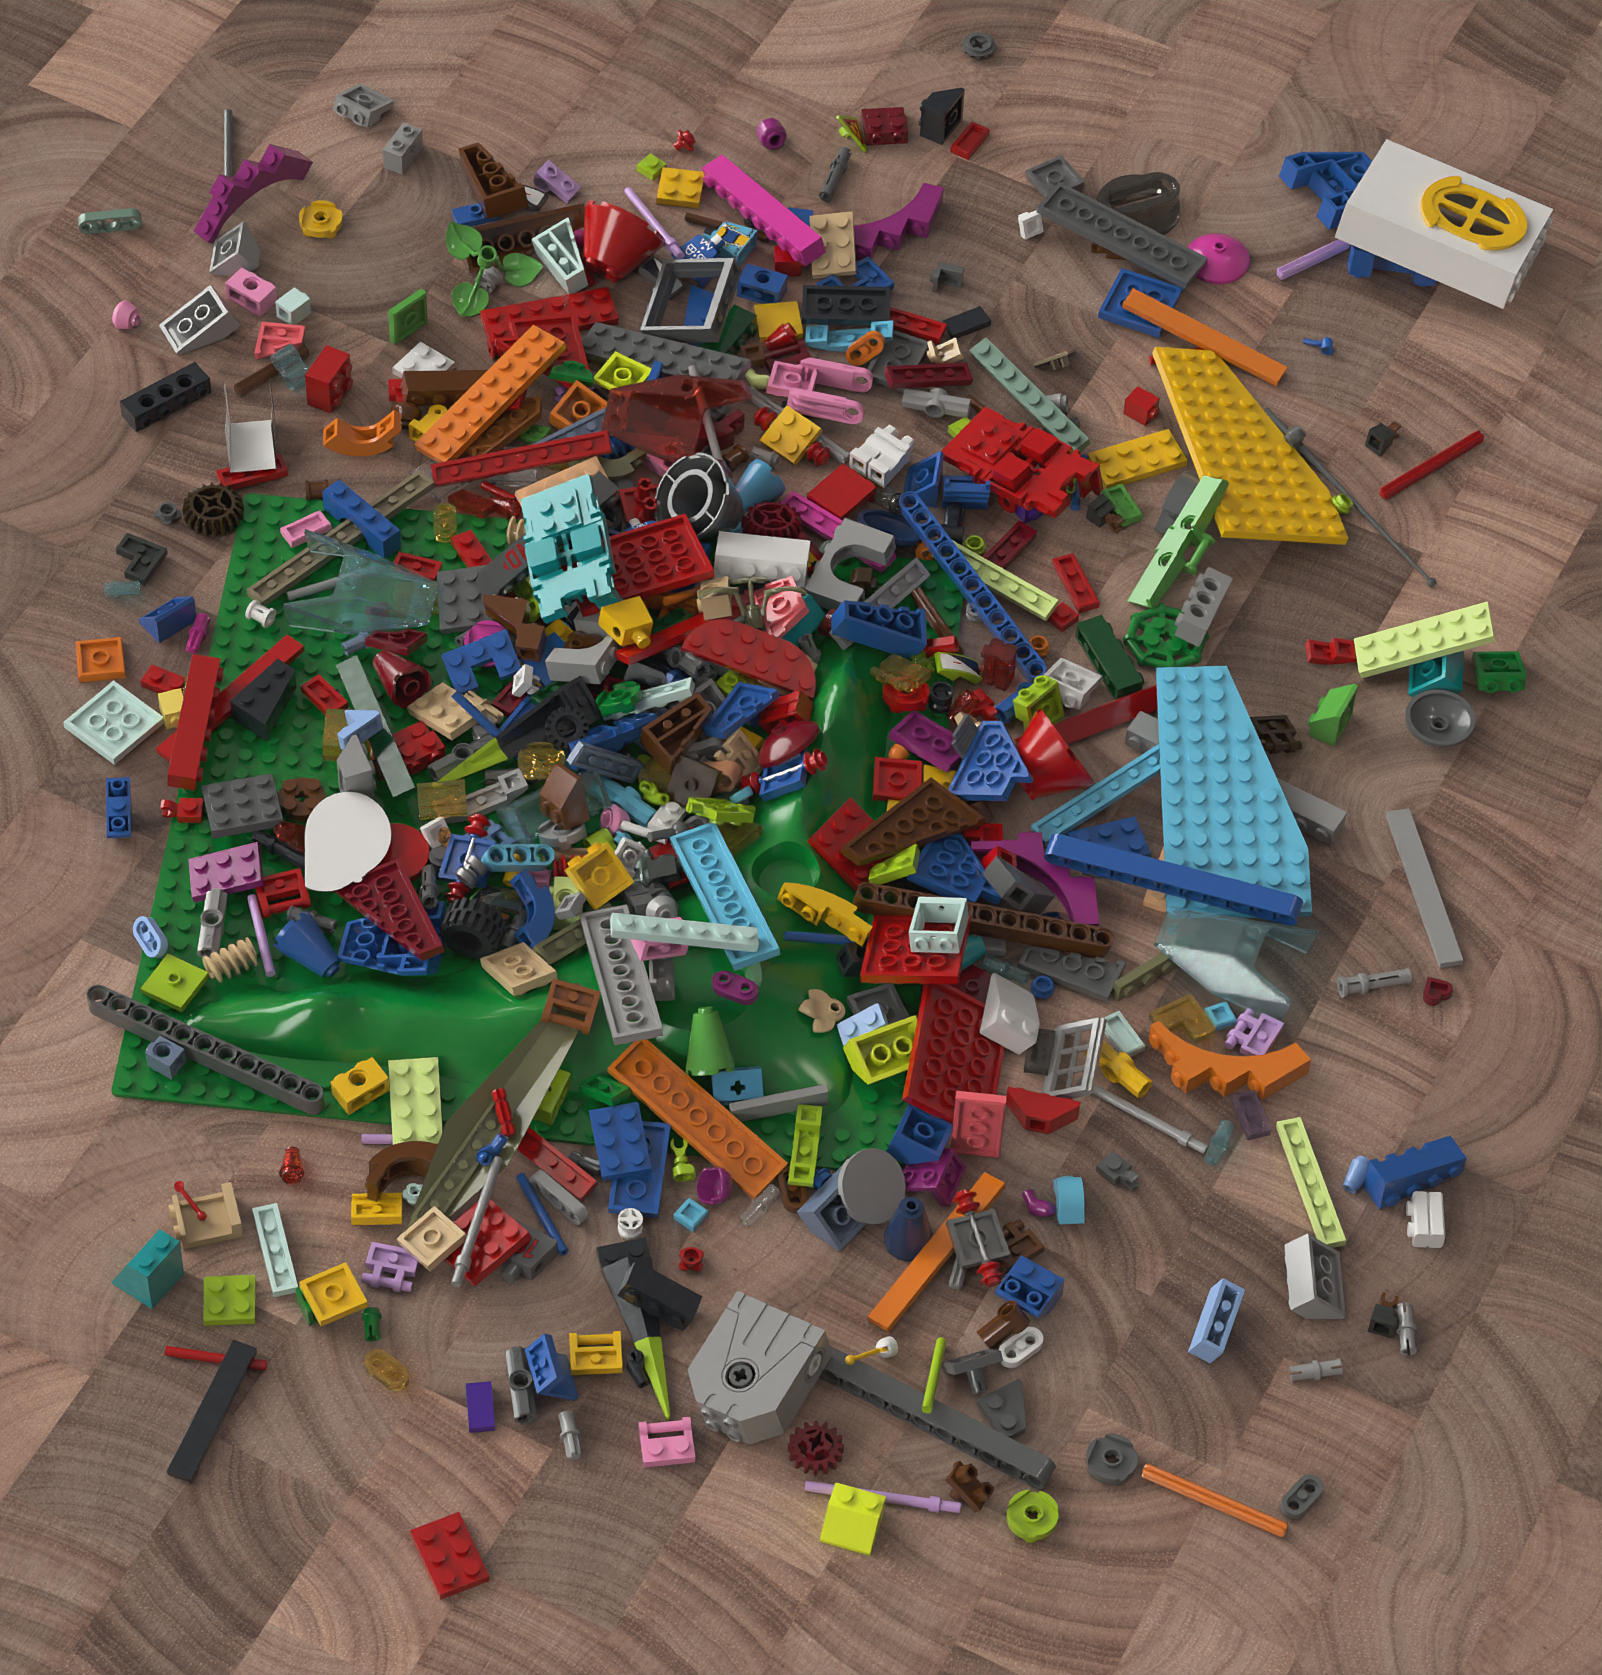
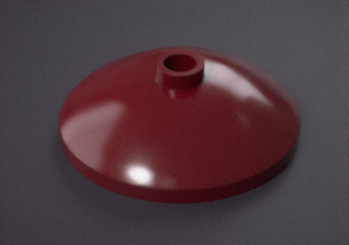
M809 720L793 721L785 725L783 723L778 724L765 739L758 753L757 762L761 767L768 768L789 760L816 739L820 732L819 725Z

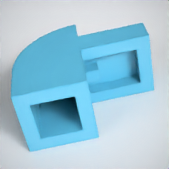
M1062 1176L1053 1179V1189L1056 1195V1216L1059 1224L1084 1223L1082 1178Z

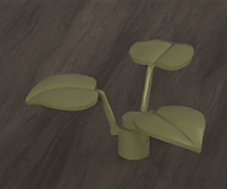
M757 576L729 581L730 584H740L746 588L749 587L750 605L746 606V610L739 596L738 587L706 588L699 591V600L707 595L718 592L733 594L740 607L742 617H745V624L753 628H764L763 615H766L767 601L770 596L785 591L798 592L807 596V592L803 588L796 586L765 590L762 608L760 609V604H754L753 584L767 581L768 577Z

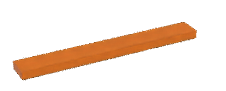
M1134 288L1123 302L1122 308L1204 350L1213 351L1223 360L1274 386L1278 385L1287 371V366Z
M986 1172L983 1173L970 1189L971 1192L977 1193V1196L973 1198L974 1202L980 1203V1207L975 1213L987 1211L1006 1188L1005 1182ZM959 1204L867 1316L868 1322L889 1333L954 1253L955 1250L946 1222L950 1219L965 1216L956 1213V1209L960 1207Z

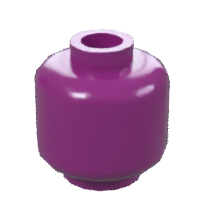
M775 118L763 120L759 123L756 130L757 138L761 144L770 150L780 148L787 138L785 128Z

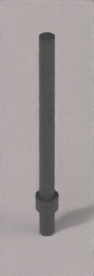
M226 109L224 110V175L232 177V110Z

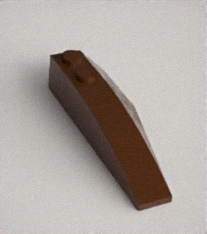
M584 203L472 228L477 230L482 237L481 248L487 245L492 246L496 250L499 261L503 266V258L508 254L520 253L528 256L534 253L535 249L532 238L566 218H569L573 232L584 227L585 207ZM470 254L467 259L463 260L469 274L480 271L481 267L477 263L478 256L473 257ZM496 262L494 263V265H493L492 267H494V268H497V267H498V265L496 264Z

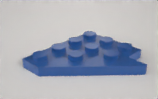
M983 721L948 788L950 792L961 800L1007 801L1015 783L1033 782L1030 772L1002 721Z
M960 832L927 843L920 854L917 872L907 877L908 881L933 891L942 897L967 898L968 902L976 903L979 897L996 905H999L1001 900L1000 895L983 876L985 869Z

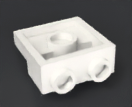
M1060 658L1044 674L1058 681L1063 704L1068 708H1076L1078 710L1089 701L1091 692L1100 684L1102 678L1101 675L1063 658Z

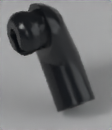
M632 1349L627 1354L626 1367L637 1387L643 1388L649 1384V1380L643 1372L645 1357L642 1351Z

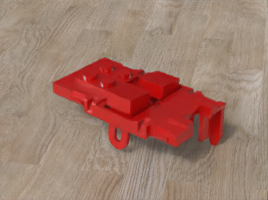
M986 406L941 450L944 453V461L966 474L972 475L974 483L986 484V481H990V491L997 494L1000 506L1008 513H1014L1018 505L1028 511L1034 507L1036 510L1056 519L1070 504L1066 487H1074V478L1077 479L1079 494L1083 499L1091 491L1099 496L1103 490L1100 464L1082 458L1080 450L1076 449L1073 452L1072 446L1058 440L1057 437L1039 428L1036 429L1032 426L1027 428L1024 422L1019 424L1005 419L1003 415ZM1021 451L1023 455L1029 458L1024 461L1016 457V455ZM1031 472H1033V473L1040 472V474H1039L1038 476L1034 474V475L1030 478Z

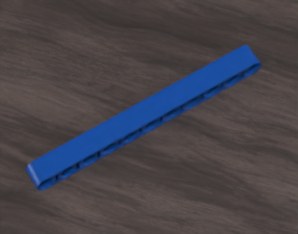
M912 491L903 493L899 498L903 517L1027 682L1034 683V679L1037 676L1032 675L1033 672H1042L1038 676L1044 675L1047 672L1044 661L921 498ZM908 504H915L913 507H906ZM921 520H927V522L924 524L918 523ZM933 537H940L936 541L931 540ZM947 553L953 554L950 557H943ZM958 570H965L962 574L956 573ZM970 587H978L974 591L968 590ZM985 603L991 604L987 608L981 607ZM997 620L1004 621L999 625L993 624ZM1010 637L1016 638L1012 642L1006 641ZM1022 654L1029 655L1025 659L1019 658V656H1021Z
M1062 834L1051 835L1044 855V859L1053 865L1289 926L1297 924L1303 905V900L1294 894Z

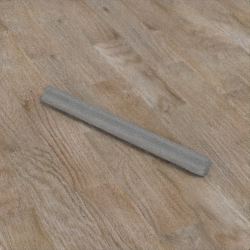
M749 387L745 391L744 397L759 408L769 407V413L774 411L777 413V417L784 409L753 387ZM822 434L814 442H821L822 448L828 447L830 449V456L841 464H845L850 459L849 452Z

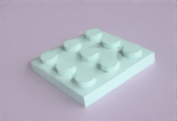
M112 681L63 723L65 729L115 765L164 724V717L121 685Z

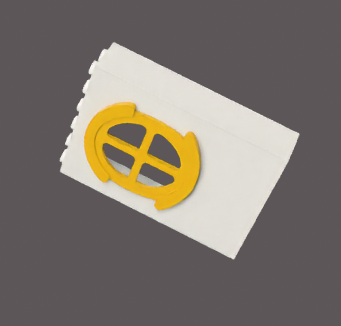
M1386 139L1347 201L1335 238L1503 309L1507 301L1512 302L1522 280L1526 277L1528 269L1531 268L1540 248L1543 247L1547 238V230L1549 231L1553 222V218L1550 217L1553 209ZM1438 206L1462 215L1467 220L1462 227L1455 226L1442 215ZM1476 221L1503 234L1495 236L1478 235L1472 233L1470 229Z

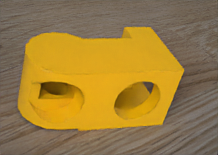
M433 405L429 408L428 414L420 421L413 419L409 423V438L417 442L447 412V408L442 405Z

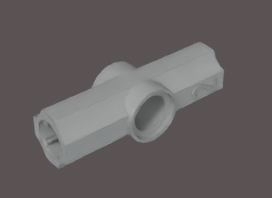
M905 388L902 400V407L923 410L928 416L933 418L942 417L944 414L958 417L966 416L968 418L971 406V399L950 396L945 390L940 388L931 389L929 392Z
M212 889L206 893L197 949L198 956L202 958L204 956L210 958L212 952L219 954L221 938L224 934V919L228 894L221 889Z

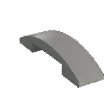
M520 768L498 776V783L458 799L451 795L431 804L437 817H443L446 824L468 820V817L474 816V814L485 815L508 804L524 793L529 787Z

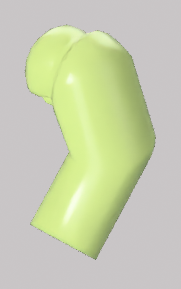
M750 367L745 374L750 385L755 389H767L770 376L757 375L753 368Z

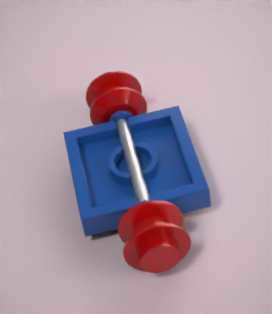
M804 749L781 764L764 768L763 776H759L756 772H752L750 778L743 775L739 783L740 790L750 786L753 795L749 798L754 797V792H756L764 802L786 793L797 791L805 787L807 771L815 775L817 768L822 772L826 770V765L828 764L827 756L819 749H814L813 755Z
M474 814V816L468 817L471 825L466 826L465 831L470 837L451 834L438 875L440 881L450 882L447 884V888L451 891L444 894L449 904L457 899L462 900V898H465L464 895L471 892L454 873L459 867H463L466 864L465 860L470 855L481 861L483 854L492 845L497 844L493 840L481 839L488 836V832L484 830L485 827L491 826V823L487 820L488 818L482 814ZM490 854V857L493 861L495 858V854ZM487 871L484 876H480L477 879L478 883L474 887L486 888L490 871Z

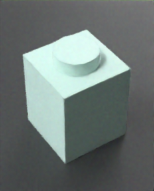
M294 287L275 301L277 317L286 324H298L311 314L310 298L307 294L300 292Z

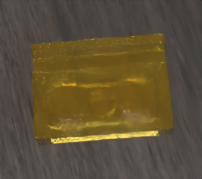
M464 779L417 784L420 819L468 815Z

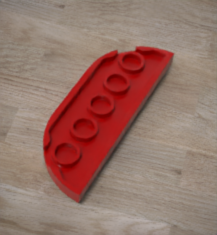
M725 619L706 622L695 628L687 636L680 649L790 693L802 691L810 700L814 697L816 687L815 673L807 656L791 642L746 624Z

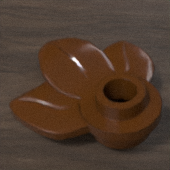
M574 631L568 635V641L564 643L563 648L585 649L597 645L604 638L597 634L585 635L583 631Z

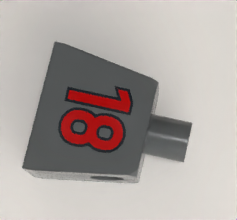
M516 1220L530 1233L532 1239L501 1264L505 1267L501 1274L503 1279L509 1283H514L520 1275L528 1280H533L557 1257L558 1241Z

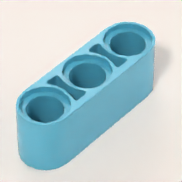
M546 844L492 845L483 854L481 862L490 872H521L525 869L528 872H539L545 870L553 862L555 853L552 847ZM490 854H495L499 858V862H494ZM537 854H542L546 862H541L537 858ZM513 855H520L523 861H516Z

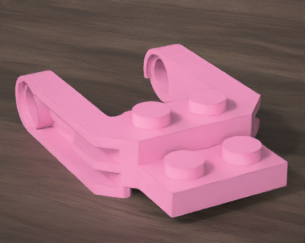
M810 357L801 360V363L798 365L775 361L766 393L788 397L787 405L799 414L848 424H857L862 421L865 407L861 403L848 400L845 397L815 392V384L864 393L871 389L874 377L871 371L865 368ZM864 377L867 379L868 382L865 384H860L857 382L856 378ZM849 408H854L859 412V414L850 415L847 412V410Z

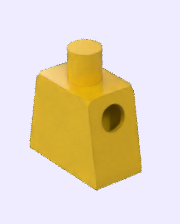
M640 596L601 607L598 625L620 646L636 643L640 649H643L650 644L651 640L649 637L653 621Z

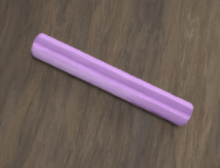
M1338 239L1279 267L1276 274L1280 280H1284L1349 249L1350 244Z

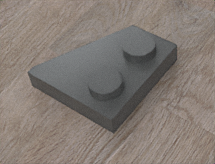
M1020 1379L977 1399V1406L994 1430L1012 1439L1025 1433L1022 1381Z

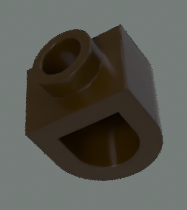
M855 568L851 571L849 584L864 589L865 597H870L873 591H877L878 582L877 577H873V568Z

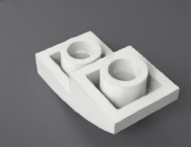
M622 837L615 850V854L633 879L636 874L634 868L644 853L645 848L642 844Z

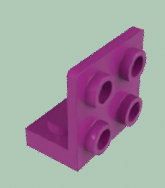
M944 1148L938 1161L905 1164L903 1169L905 1191H931L941 1206H950L966 1166L953 1148Z

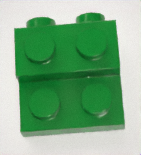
M1519 651L1473 652L1472 661L1476 670L1475 680L1479 691L1494 693L1498 690H1506L1516 693L1520 690H1525L1527 674Z

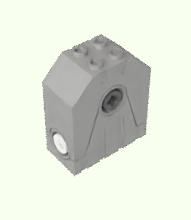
M737 1291L687 1369L705 1426L714 1432L720 1430L726 1433L735 1442L743 1441L747 1444L784 1434L833 1356V1351L824 1329L811 1325L802 1319Z

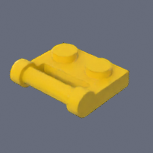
M613 1331V1334L593 1335L569 1333L571 1375L622 1373L620 1331ZM613 1344V1346L578 1347V1345Z

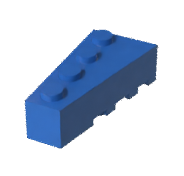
M844 600L831 616L833 635L914 661L927 645L925 609L918 608L917 611H911L909 607L893 609L889 608V605L884 604L875 607L866 602Z
M1451 1135L1425 1143L1420 1150L1411 1147L1406 1149L1405 1153L1400 1156L1392 1153L1386 1155V1160L1381 1162L1377 1158L1370 1160L1364 1189L1379 1210L1387 1206L1393 1207L1400 1200L1412 1197L1415 1191L1436 1187L1445 1179L1459 1176L1464 1171L1467 1157Z

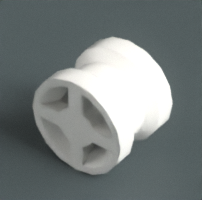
M633 1208L624 1209L618 1215L619 1235L626 1240H634L640 1237L643 1231L642 1214Z

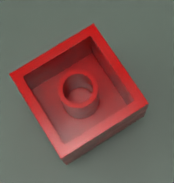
M328 345L324 347L305 374L307 405L331 414L335 407L341 404L344 394L347 391L349 392L353 386V379L351 377L352 364L349 353Z

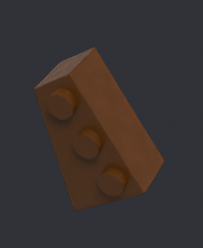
M696 692L642 728L640 743L668 775L674 770L678 755H685L704 731V726L711 718V706Z

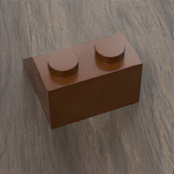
M561 763L555 764L539 793L541 800L539 808L543 816L548 817L554 824L567 830L589 821L590 816L582 778Z

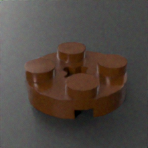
M316 778L287 779L283 782L282 788L278 793L281 812H284L290 819L295 821H307L312 810L320 801L326 798L325 790ZM306 797L304 802H299L297 798Z

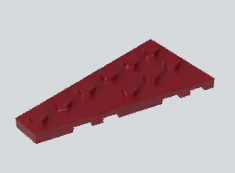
M399 858L373 868L362 877V881L359 883L353 881L341 889L334 890L338 896L421 961L445 952Z

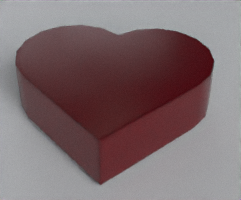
M1427 977L1423 993L1424 1002L1430 1006H1435L1441 1000H1449L1453 993L1452 984L1444 980Z

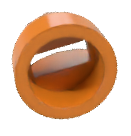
M894 744L889 751V758L906 760L909 757V752L900 744Z

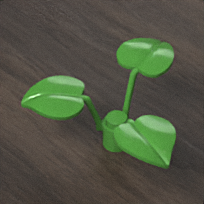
M451 221L448 225L446 245L450 254L459 260L467 259L470 254L473 257L478 256L477 263L481 267L474 286L471 283L462 282L453 289L452 303L458 314L462 317L476 316L480 314L481 310L486 308L489 301L488 292L485 289L478 288L484 269L491 268L495 262L499 269L505 272L506 281L516 287H524L530 284L543 267L534 258L520 253L506 255L503 258L502 266L499 256H497V252L492 246L487 245L481 248L482 237L477 230Z

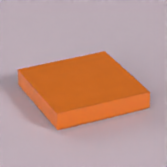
M122 637L75 641L79 683L126 678Z

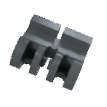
M654 882L648 887H644L642 883L631 885L623 890L624 905L627 904L631 915L646 916L647 905L657 896H669L676 902L664 884L660 882Z

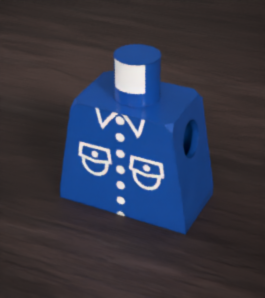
M718 234L708 242L701 235H696L679 248L685 255L683 259L722 258L717 251L725 244V241ZM673 253L670 254L673 259H677ZM712 277L693 279L704 288Z

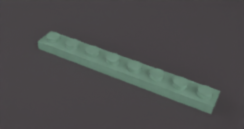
M986 337L969 350L971 356L1051 435L1072 446L1073 452L1076 449L1081 452L1091 444L1090 439Z

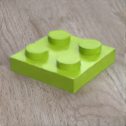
M255 1275L204 1277V1326L255 1324Z

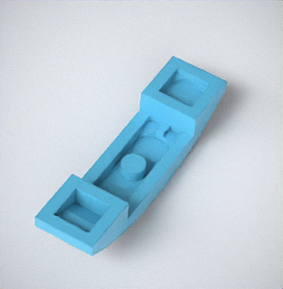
M877 321L871 322V328L832 331L829 330L828 325L806 326L805 345L820 350L846 352L853 342L870 331L880 332L885 338V343H888L893 339L894 322ZM871 339L872 342L878 343L876 339Z

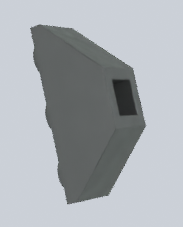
M998 855L983 872V876L1000 897L1020 911L1041 914L1055 897L1054 893Z

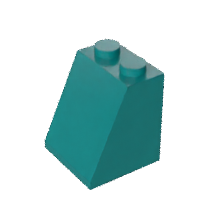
M159 1229L114 1278L112 1284L153 1309L184 1274L180 1241Z

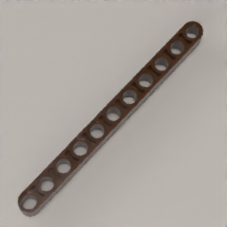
M865 882L859 885L853 899V905L858 907V912L870 915H914L915 908L909 905L916 907L918 897L942 896ZM967 901L968 915L971 919L969 934L1077 953L1095 958L1105 957L1114 942V935L1107 928Z

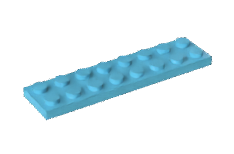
M710 822L671 836V845L710 923L755 927L758 930L759 947L757 952L724 949L734 971L781 955L779 946L717 825Z

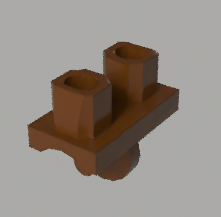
M959 1460L953 1464L952 1471L945 1479L953 1488L949 1495L953 1500L961 1497L976 1513L982 1509L985 1501L991 1497L994 1487L989 1482L981 1483L976 1478L978 1472L972 1463L964 1465Z

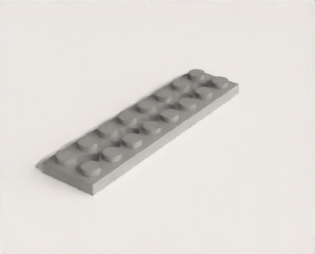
M627 904L580 913L582 929L599 991L601 992L614 1045L664 1036L644 962L640 961L631 939L611 937V928L604 929L605 927H611L610 918L612 913L630 914Z

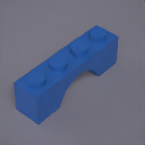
M340 479L322 491L324 510L337 521L343 518L352 521L363 533L368 546L381 558L386 559L401 548L400 529Z

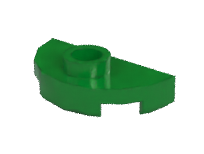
M564 361V364L554 366L549 375V379L575 383L577 380L583 385L593 387L594 384L593 374L585 368L586 365L577 361Z

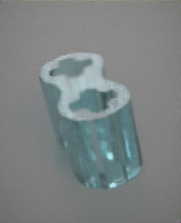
M288 344L271 354L270 357L274 367L280 372L290 390L293 391L305 384V374L309 368L302 361L297 349L292 344Z

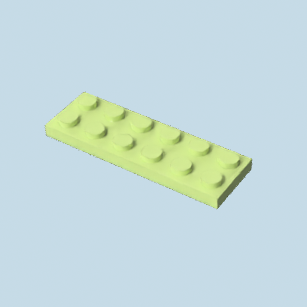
M1488 602L1354 639L1361 678L1496 642Z

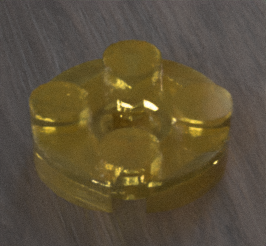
M548 742L530 743L527 745V749L523 751L521 749L518 753V768L523 772V776L527 780L548 779L555 764L561 763L565 766L564 752L561 749L559 751L554 749V745Z

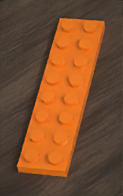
M533 325L414 444L416 450L438 463L456 460L567 349L565 342Z
M647 1039L634 1041L607 1068L609 1074L621 1084L630 1087V1092L665 1123L669 1124L677 1134L715 1167L724 1168L731 1175L732 1182L753 1201L788 1166V1163Z

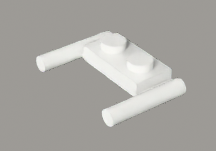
M669 801L666 805H659L661 807L648 822L647 828L623 820L621 829L647 838L648 832L668 829L674 823L682 822L689 812L679 804ZM668 838L657 840V842L666 844Z

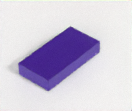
M491 1381L466 1383L469 1433L495 1431Z

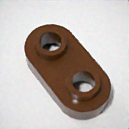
M786 1166L778 1174L783 1206L787 1211L797 1213L808 1201L806 1186L788 1184L790 1166Z

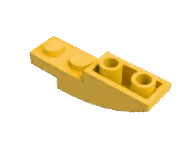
M785 882L777 897V900L782 902L784 906L791 908L805 920L812 922L816 926L823 920L830 927L835 928L860 946H863L867 941L873 926L855 915L858 907L832 893L815 887Z

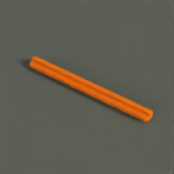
M1147 1463L1142 1470L1141 1476L1149 1481L1279 1537H1283L1288 1529V1524L1282 1520Z

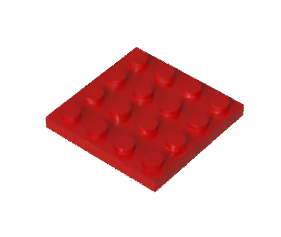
M874 915L873 928L869 935L860 973L861 983L958 984L971 926L970 916L959 953L911 952L909 929L913 915ZM925 922L923 931L954 932L956 923Z

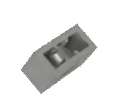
M403 122L383 148L384 168L401 175L404 174L423 148L422 129Z

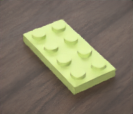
M438 1057L389 1060L393 1145L408 1141H425L438 1144L442 1135Z

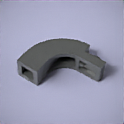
M1187 470L1179 476L1161 507L1163 510L1154 530L1165 534L1169 526L1175 523L1200 481L1198 474Z

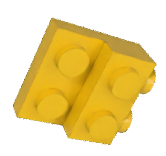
M599 842L592 844L586 849L588 851L587 855L582 858L579 855L574 857L567 863L569 867L564 870L577 890H581L593 910L598 909L634 883L608 842L601 845Z

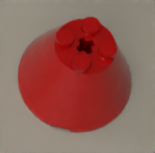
M591 200L585 206L583 260L587 264L585 268L594 274L599 272L605 275L608 281L617 283L618 280L623 279L664 246L665 239L658 230L654 233L647 228L649 223L635 214L603 201L601 205L594 204L596 201Z
M1039 708L1016 746L1033 778L1032 783H1019L1033 801L1041 797L1094 786L1096 783L1045 713Z

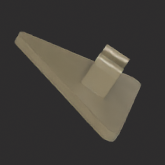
M1076 348L1069 349L1037 361L1033 365L1037 366L1050 361L1053 369L1058 370L1061 368L1060 360L1064 368L1070 365L1067 355L1077 350Z

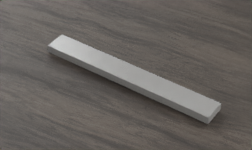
M1410 809L1386 812V819L1438 967L1446 968L1462 965L1463 957Z

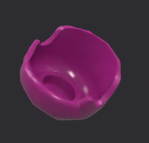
M705 1168L700 1174L697 1183V1196L700 1201L712 1205L724 1203L732 1192L733 1182L731 1175L724 1168Z

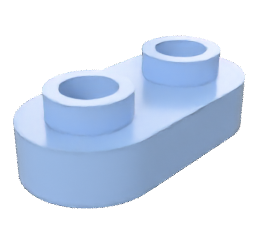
M144 916L137 918L133 925V934L145 954L153 958L163 957L168 949L165 935L153 918Z

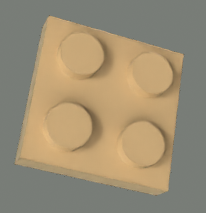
M434 1206L397 1238L399 1245L431 1272L465 1242L467 1235Z

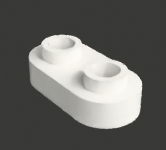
M1027 1327L1021 1333L1015 1334L1005 1341L999 1348L1003 1357V1361L1000 1363L1007 1368H1016L1035 1355L1043 1346L1042 1332L1035 1327ZM1031 1341L1034 1344L1029 1345L1026 1342ZM1012 1355L1015 1358H1008L1007 1356Z

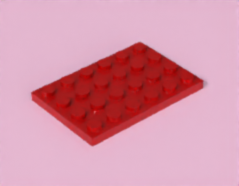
M686 514L609 537L616 573L611 576L614 579L615 589L623 600L637 596L645 599L715 577L714 569ZM578 562L573 563V567H572V568L578 567V566H577V563H578ZM563 565L559 567L560 569H563L564 572L568 571V565ZM587 595L583 596V602H580L578 598L574 599L582 617L600 613V609L594 602L591 603Z
M924 984L902 1098L903 1101L953 1124L956 1091L997 1095L1005 1047L980 1034L985 1003L950 985Z

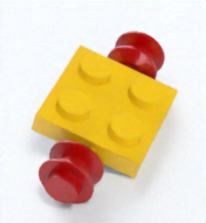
M787 405L778 417L774 411L769 413V407L767 406L759 408L755 412L754 425L760 426L762 424V430L766 431L760 439L763 445L772 451H776L778 455L795 466L806 452L807 461L814 460L816 467L827 463L830 458V449L828 447L822 448L821 442L814 443L823 432L819 426Z

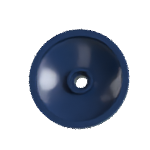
M877 509L864 510L859 513L858 523L894 535L896 548L914 546L922 541L901 515Z

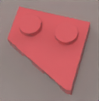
M261 322L254 352L255 359L293 351L303 345L306 333L305 326Z

